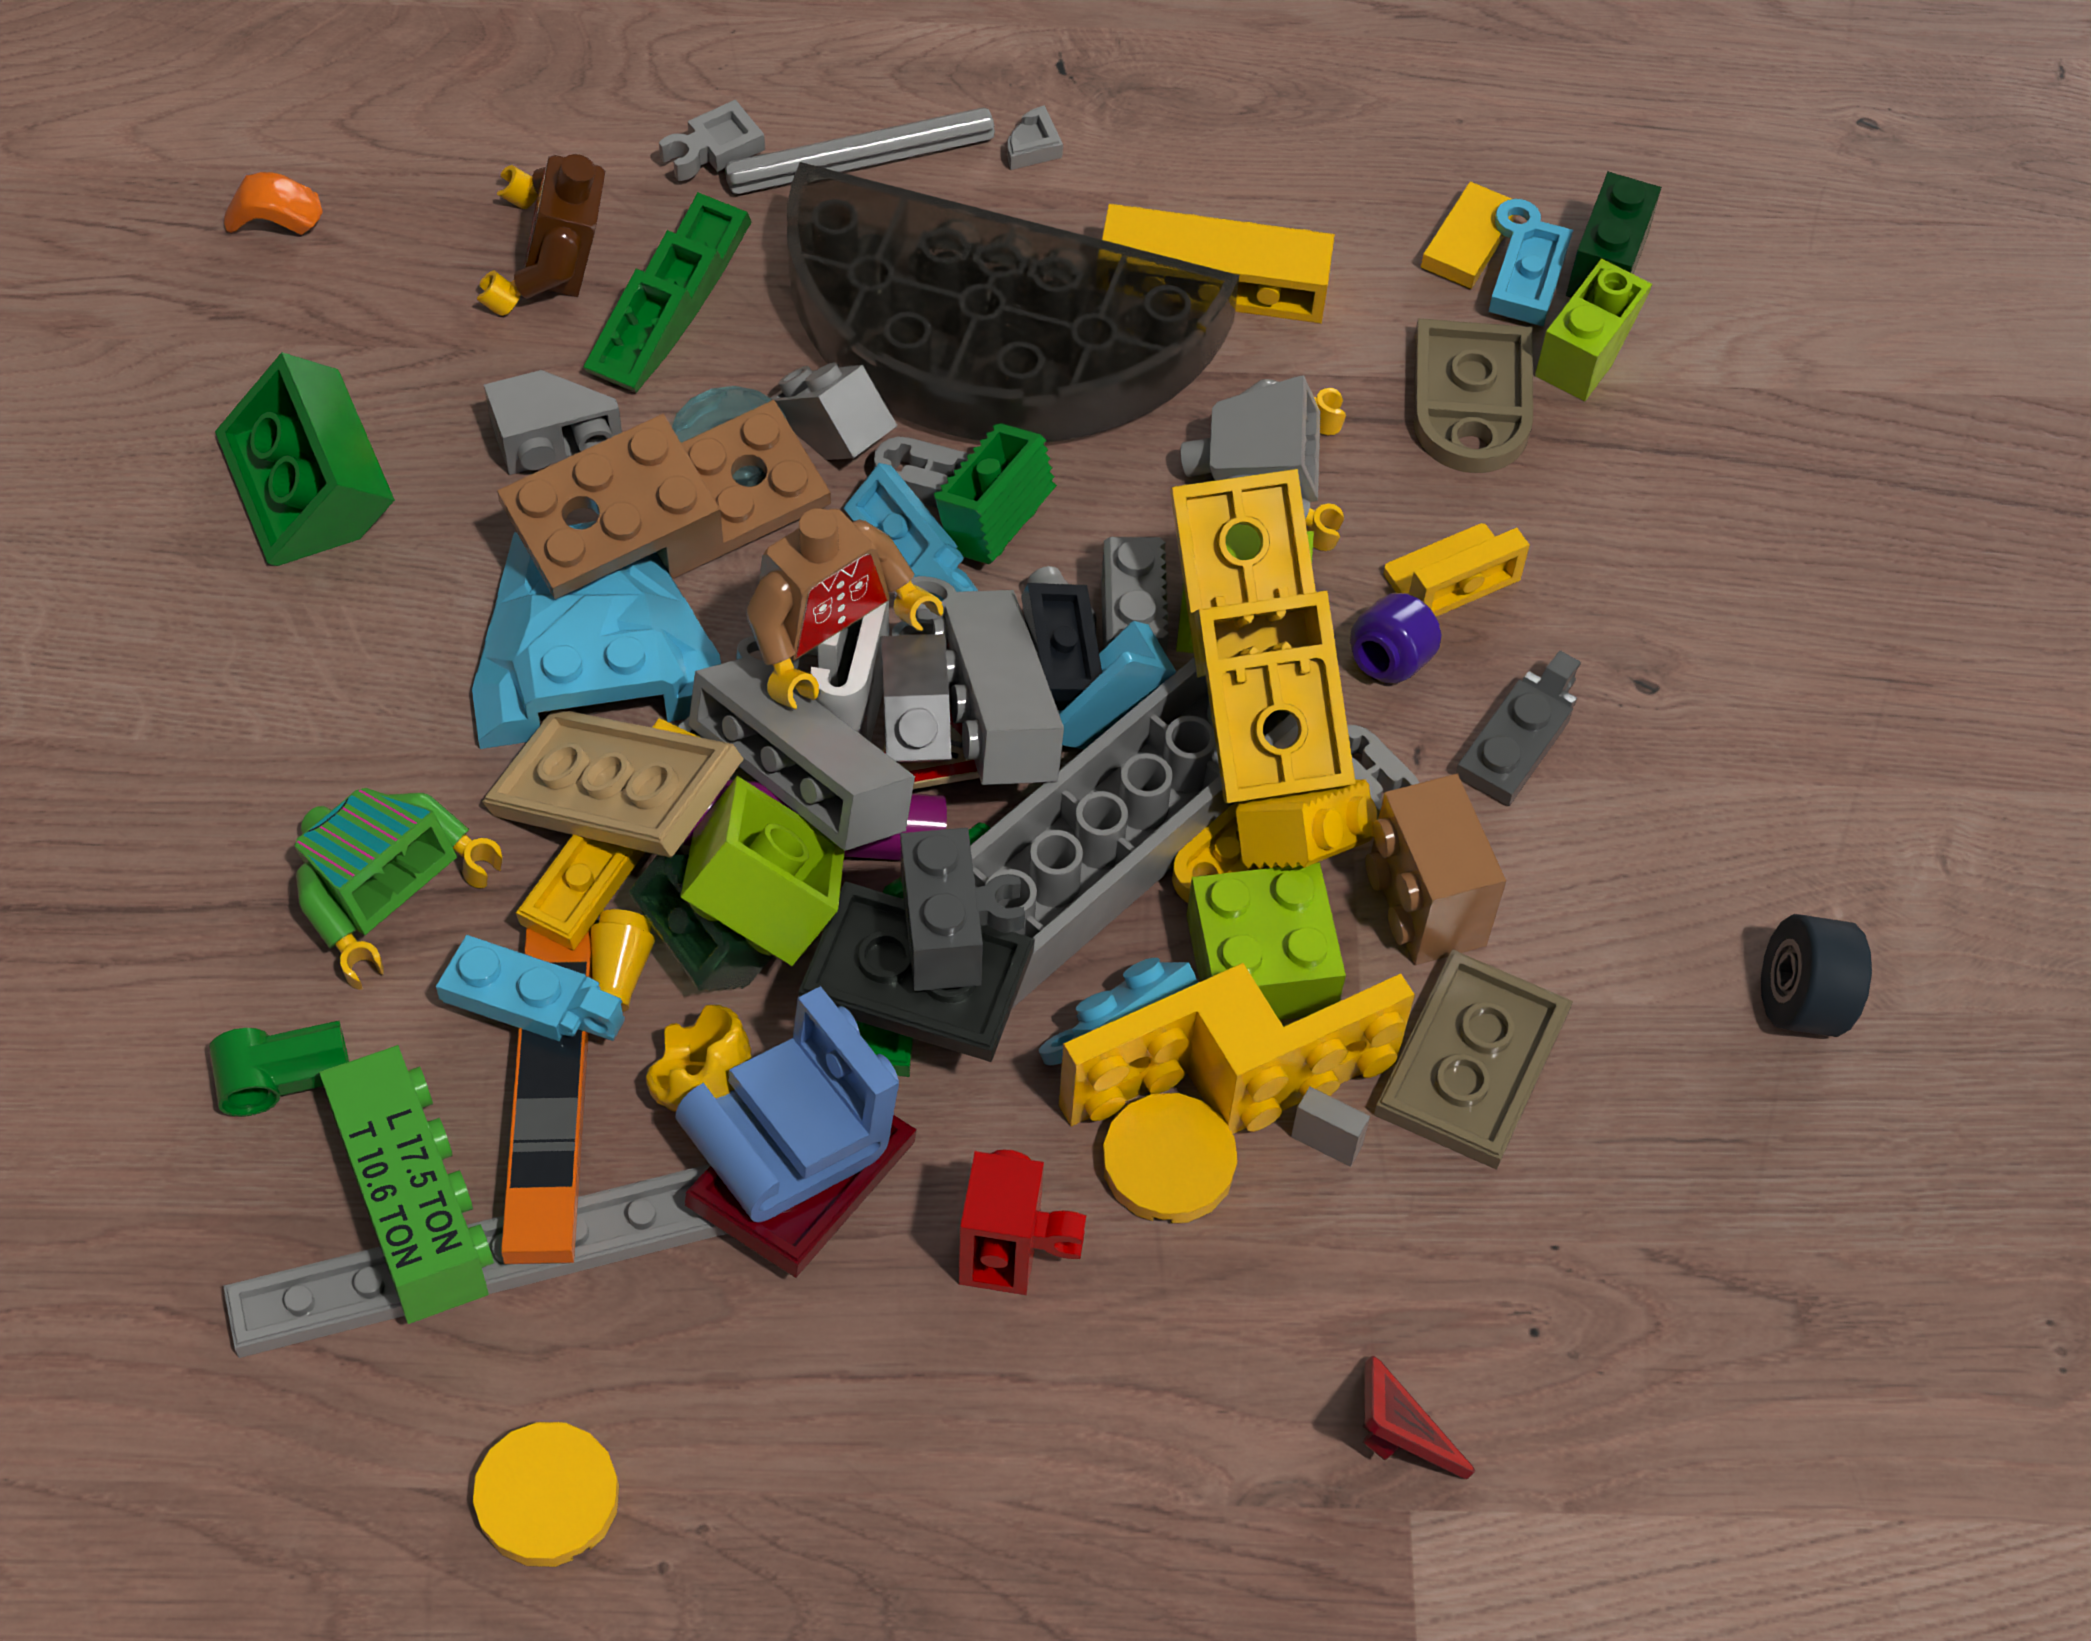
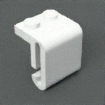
M889 601L805 653L818 656L819 668L811 667V674L817 679L819 684V694L815 700L870 742L883 695L881 636H889Z

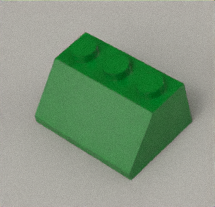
M281 352L215 430L268 564L280 566L359 540L395 501L339 369Z

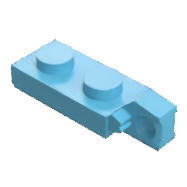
M879 463L844 506L847 514L853 521L859 519L867 521L889 535L914 572V577L926 576L944 580L951 584L956 592L978 591L967 574L958 568L964 557L956 549L958 547L896 470L891 465ZM931 593V594L935 595L936 597H938V599H939L940 601H943V600H944V598H942L941 596H939V595H937V594H934V593Z
M469 935L465 936L436 985L439 999L444 1003L556 1041H560L563 1035L574 1036L578 1029L614 1041L625 1021L621 1007V998L600 990L599 982L586 977L585 974Z

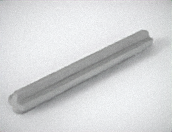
M982 107L734 160L726 164V180L732 194L739 195L985 142L994 137V121L989 109Z

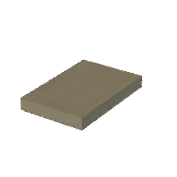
M1452 949L1376 1105L1374 1116L1497 1170L1569 1014L1573 1001Z

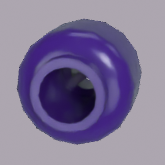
M1392 593L1379 599L1359 616L1351 628L1350 645L1356 663L1367 675L1384 683H1400L1414 676L1434 657L1440 648L1442 634L1436 616L1423 601L1407 593Z

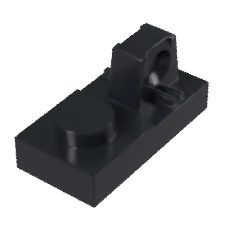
M1027 583L1021 596L1025 622L1057 710H1064L1102 673L1087 585Z

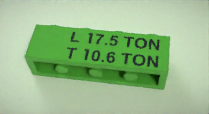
M397 1045L319 1072L331 1112L407 1323L411 1324L489 1295L482 1268L494 1264L493 1257L481 1224L468 1228L462 1214L473 1210V1206L461 1171L458 1170L447 1174L442 1160L452 1157L453 1154L441 1119L439 1117L427 1122L422 1108L433 1105L421 1067L408 1070L400 1048Z

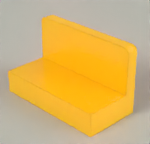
M1480 523L1386 563L1383 575L1396 593H1407L1419 598L1431 608L1437 617L1520 581L1530 544L1517 527L1494 536L1486 524Z

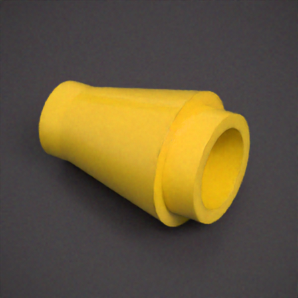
M610 909L602 911L599 923L591 927L592 979L599 982L600 990L621 998L623 1012L629 1009L631 996L656 938L650 933L652 921L646 916L627 910Z

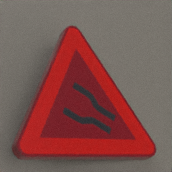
M1371 1356L1365 1362V1422L1363 1424V1427L1370 1433L1364 1438L1363 1443L1383 1460H1387L1400 1447L1466 1480L1475 1473L1472 1464L1383 1362L1377 1357Z

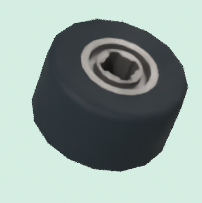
M1792 914L1781 921L1770 937L1764 954L1761 972V997L1766 1015L1774 1026L1791 1031L1839 1037L1851 1030L1862 1015L1871 984V951L1866 935L1853 922L1801 914Z

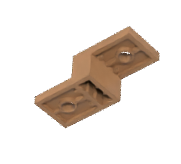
M775 400L682 443L663 413L497 490L501 506L554 599L564 596L654 552L658 554L668 573L674 579L800 519L806 511L823 508L831 504V492ZM748 466L761 469L766 474L765 479L760 484L751 487L738 484L733 479V476L738 470ZM587 508L595 511L599 518L594 525L587 529H574L565 523L568 514L576 509Z

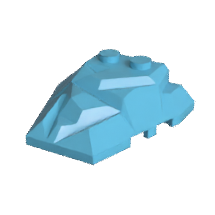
M597 521L568 526L574 529H587ZM514 532L479 667L472 687L480 749L528 742L541 725L539 712L663 695L667 722L685 720L690 716L695 671L721 664L720 654L656 552L554 599L517 532Z

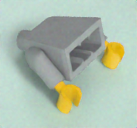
M1304 375L1281 382L1272 379H1262L1241 394L1218 401L1213 406L1210 438L1187 441L1181 444V462L1187 477L1212 473L1215 481L1298 469L1306 526H1308L1307 531H1314L1313 547L1321 551L1332 550L1340 538L1336 530L1340 529L1344 521L1343 512L1337 505L1329 503L1313 510L1310 508V502L1318 501L1320 433L1335 435L1340 432L1346 417L1345 412L1340 409L1343 398L1340 392L1334 388H1324L1320 390L1317 397H1314Z

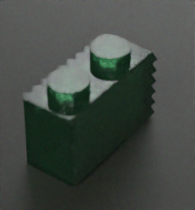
M674 854L672 858L657 855L629 890V896L699 992L705 988L708 991L715 988L717 991L722 987L725 990L732 987L734 990L739 986L743 989L750 985L774 955H765L758 952L746 941L744 936L720 921H710L703 918L692 909L689 902L681 898L689 854Z

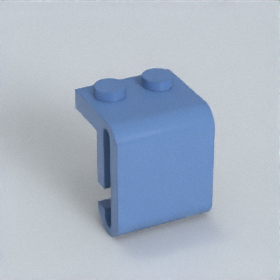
M820 986L798 997L792 1039L730 1069L728 1082L735 1090L716 1099L706 1085L702 1083L682 1099L675 1115L677 1122L754 1222H763L860 1172L865 1167L873 1164L884 1153L889 1143L899 1080L890 1061L882 1054L876 1055L860 1036L859 1028L852 1014L843 1006L837 1007Z

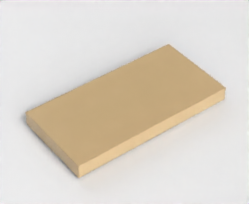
M561 709L552 710L482 802L495 817L672 858L741 764L743 757L734 744Z

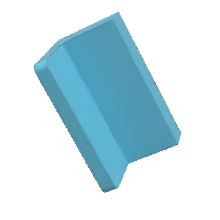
M1132 621L1099 653L1102 673L1064 710H1058L1064 726L1062 745L1086 749L1176 673L1175 668L1148 624Z

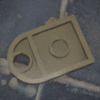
M1418 318L1415 330L1414 430L1420 445L1437 462L1462 472L1486 473L1502 469L1513 463L1525 450L1533 424L1532 327ZM1465 436H1475L1482 439L1488 446L1482 449H1472L1464 446L1459 439Z

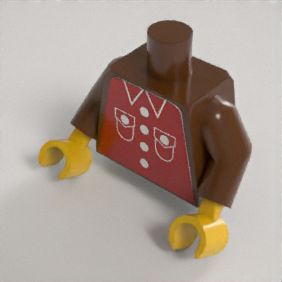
M572 154L566 157L549 156L546 167L536 169L532 176L513 165L503 169L500 176L508 181L509 185L505 189L498 191L497 195L521 209L529 208L535 200L536 205L524 269L515 272L514 280L511 282L495 270L487 273L479 284L484 290L477 297L479 302L494 313L504 316L515 307L520 295L528 299L548 290L574 297L579 296L595 234L606 171L601 166L594 165L589 158L583 155Z

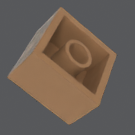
M1458 773L1385 792L1379 819L1373 822L1374 841L1371 853L1365 857V865L1373 889L1375 891L1383 890L1389 904L1388 920L1395 941L1399 945L1406 944L1414 965L1449 957L1452 949L1463 953L1486 947L1505 888L1506 879Z

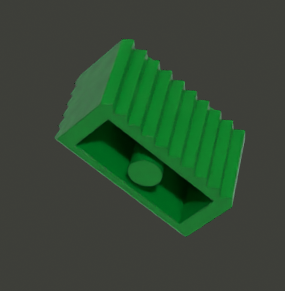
M1002 423L993 425L994 431L986 433L987 438L980 440L981 446L974 447V453L967 455L968 461L961 462V468L954 470L955 476L948 477V483L940 485L942 491L934 493L942 527L958 546L956 549L961 552L963 557L986 564H991L1003 553L1007 544L1028 519L1035 515L1039 506L1057 486L1052 481L1055 476L1050 472L1053 467L1048 463L1051 458L1046 454L1049 449L1044 445L1047 440L1041 434Z

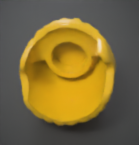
M706 1005L693 1025L681 1027L679 1023H672L666 1026L664 1029V1054L662 1058L654 1062L648 1069L646 1074L647 1088L652 1098L658 1104L665 1106L673 1112H676L682 1099L702 1083L706 1085L716 1099L735 1090L728 1082L730 1069L752 1059L749 1039L738 1015L730 1008L721 1005Z

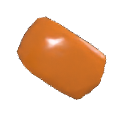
M259 172L246 175L225 212L224 227L227 232L232 233L248 221L258 218L273 221L295 231L297 234L303 235L315 226L323 210L318 193L312 191L311 188L285 175L273 172Z

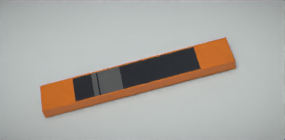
M529 928L526 929V955L585 974L586 977L592 979L591 928L574 951ZM519 1028L501 1250L504 1264L574 1263L588 1032L578 1029L574 1036L563 1035L560 1041H556Z

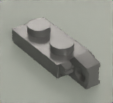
M1559 651L1546 667L1542 677L1529 671L1522 681L1518 680L1458 763L1455 774L1458 773L1462 781L1510 806L1570 721L1577 697L1568 692L1576 681L1574 677L1581 662Z

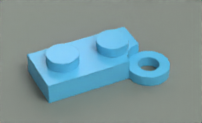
M1523 199L1507 200L1500 204L1496 211L1495 225L1503 236L1511 240L1492 294L1488 312L1544 326L1573 230L1542 222L1538 208L1531 202ZM1511 215H1520L1523 216L1527 220V222L1523 224H1516L1509 220L1508 217Z
M1149 958L1128 968L1123 974L1125 981L1111 991L1096 993L1077 1005L1076 1011L1078 1014L1076 1016L1079 1021L1078 1025L1053 1036L1041 1045L1039 1053L1044 1064L1057 1065L1062 1063L1064 1043L1199 983L1190 963L1160 962L1159 958Z

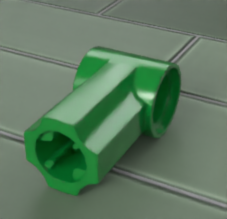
M340 1020L274 1035H268L265 1031L257 1028L233 1029L218 1035L209 1045L218 1108L230 1116L244 1117L260 1114L273 1108L279 1102L282 1095L323 1087L319 1072L349 1062Z

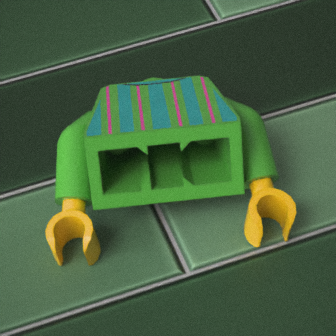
M368 788L355 790L332 810L325 806H317L311 809L302 821V835L297 838L295 843V849L304 863L296 873L300 908L330 949L335 946L341 952L340 965L348 984L358 990H362L363 987L358 976L352 970L356 962L361 960L372 961L382 976L384 974V966L377 948L365 941L357 942L352 934L357 930L363 935L369 933L457 858L455 851L464 858L462 874L465 881L475 888H485L488 875L481 866L474 862L480 860L489 862L498 871H501L502 852L500 846L495 841L489 838L470 839L466 835L469 828L432 796L425 793L387 795Z

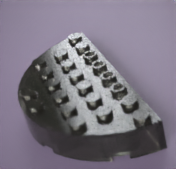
M799 162L791 183L788 198L787 248L791 292L799 320L811 343L827 364L835 362L838 367L863 365L890 413L916 425L944 434L980 441L987 438L986 433L994 431L993 425L1002 423L1041 434L1047 440L1046 442H1054L1089 436L1124 425L1152 412L1190 385L1211 363L1225 342L1234 322L1240 275L802 162Z

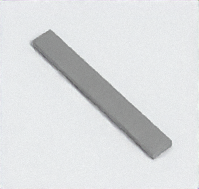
M708 1164L578 1197L574 1263L504 1264L501 1253L504 1216L468 1224V1228L481 1224L493 1257L494 1264L482 1268L488 1293L492 1294L727 1234L685 1206L687 1190L711 1165ZM380 1247L223 1286L234 1349L239 1358L405 1316Z

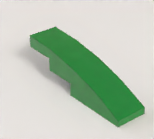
M697 192L677 232L666 231L645 272L637 268L635 269L583 366L585 371L637 393L678 342L722 276L752 223L748 212Z

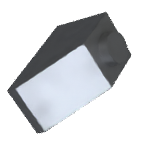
M945 634L881 636L886 754L897 763L950 761L952 759L950 703Z

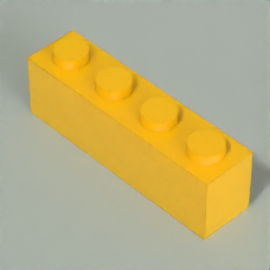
M1109 204L1099 253L1097 293L1322 324L1335 234Z

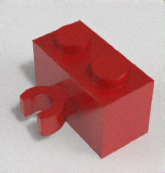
M1003 1149L992 1153L974 1152L960 1225L959 1285L1027 1296L1035 1249L1045 1250L1061 1258L1081 1259L1087 1215L1064 1210L1050 1213L1041 1211L1044 1162L1031 1160L1027 1155L1014 1150Z

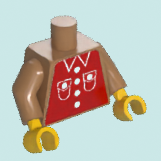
M815 508L806 511L801 516L797 530L770 545L763 553L759 583L748 603L746 613L765 665H773L774 671L769 677L767 691L776 702L792 709H797L793 698L794 687L800 695L815 700L819 694L817 679L812 674L794 668L791 659L793 661L889 601V592L895 591L897 593L894 600L895 614L902 621L917 630L923 631V627L916 619V611L920 604L924 603L931 612L939 617L943 615L944 608L938 597L919 586L913 585L911 579L915 575L893 540L882 530L864 520L859 519L852 522L840 509L827 510Z

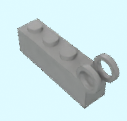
M926 576L913 577L911 579L913 585L944 598L941 601L944 608L943 615L939 617L924 604H920L916 611V619L923 627V631L917 630L906 622L901 621L893 627L892 636L916 633L945 634L948 685L951 688V715L954 723H962L963 754L966 760L974 759L981 784L1058 782L1064 726L1014 590L956 592L955 588L944 580Z
M754 636L747 637L739 642L736 660L695 671L688 726L703 738L734 744L743 757L739 767L844 851L906 831L915 776L818 701L800 695L795 687L793 698L797 709H792L773 700L768 694L767 683L774 668L773 665H765L764 661L750 655L752 652L760 651ZM799 658L794 661L791 659L794 668L798 669Z

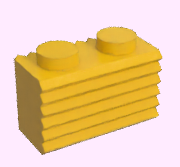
M1355 779L1356 784L1253 799L1252 801H1245V804H1238L1236 817L1243 864L1248 869L1255 866L1259 868L1265 866L1273 868L1278 865L1281 868L1289 865L1292 868L1299 865L1305 868L1371 841L1374 837L1373 822L1377 820V810L1370 795L1369 783L1365 779Z

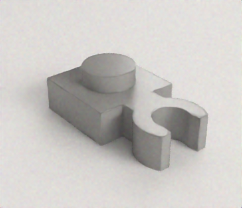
M736 99L689 120L688 135L671 134L659 142L660 159L663 162L670 161L675 157H681L673 161L675 177L678 181L694 177L699 172L701 165L710 162L718 172L724 169L730 161L748 158L765 150L764 133Z

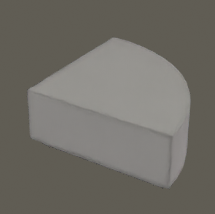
M1045 105L1024 114L1022 122L1014 129L1008 139L1007 160L1010 170L1059 159L1063 155V143Z

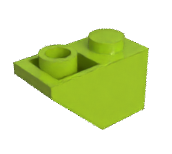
M1601 258L1547 329L1535 376L1585 402L1613 365L1651 290L1652 283Z

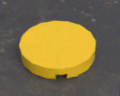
M1180 1093L1151 1094L1128 1104L1111 1122L1103 1144L1104 1179L1116 1200L1138 1217L1153 1221L1154 1217L1161 1220L1171 1219V1224L1188 1223L1211 1213L1228 1195L1238 1162L1235 1137L1223 1116L1204 1101Z
M536 1422L511 1431L488 1451L475 1475L473 1504L482 1532L489 1538L490 1543L502 1556L525 1566L556 1567L573 1561V1556L581 1554L588 1547L591 1550L605 1537L617 1514L619 1483L609 1452L591 1433L568 1423Z

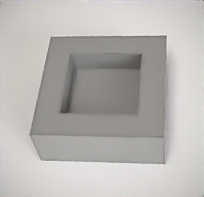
M1309 1086L1297 1108L1291 1137L1351 1167L1363 1146L1370 1116Z

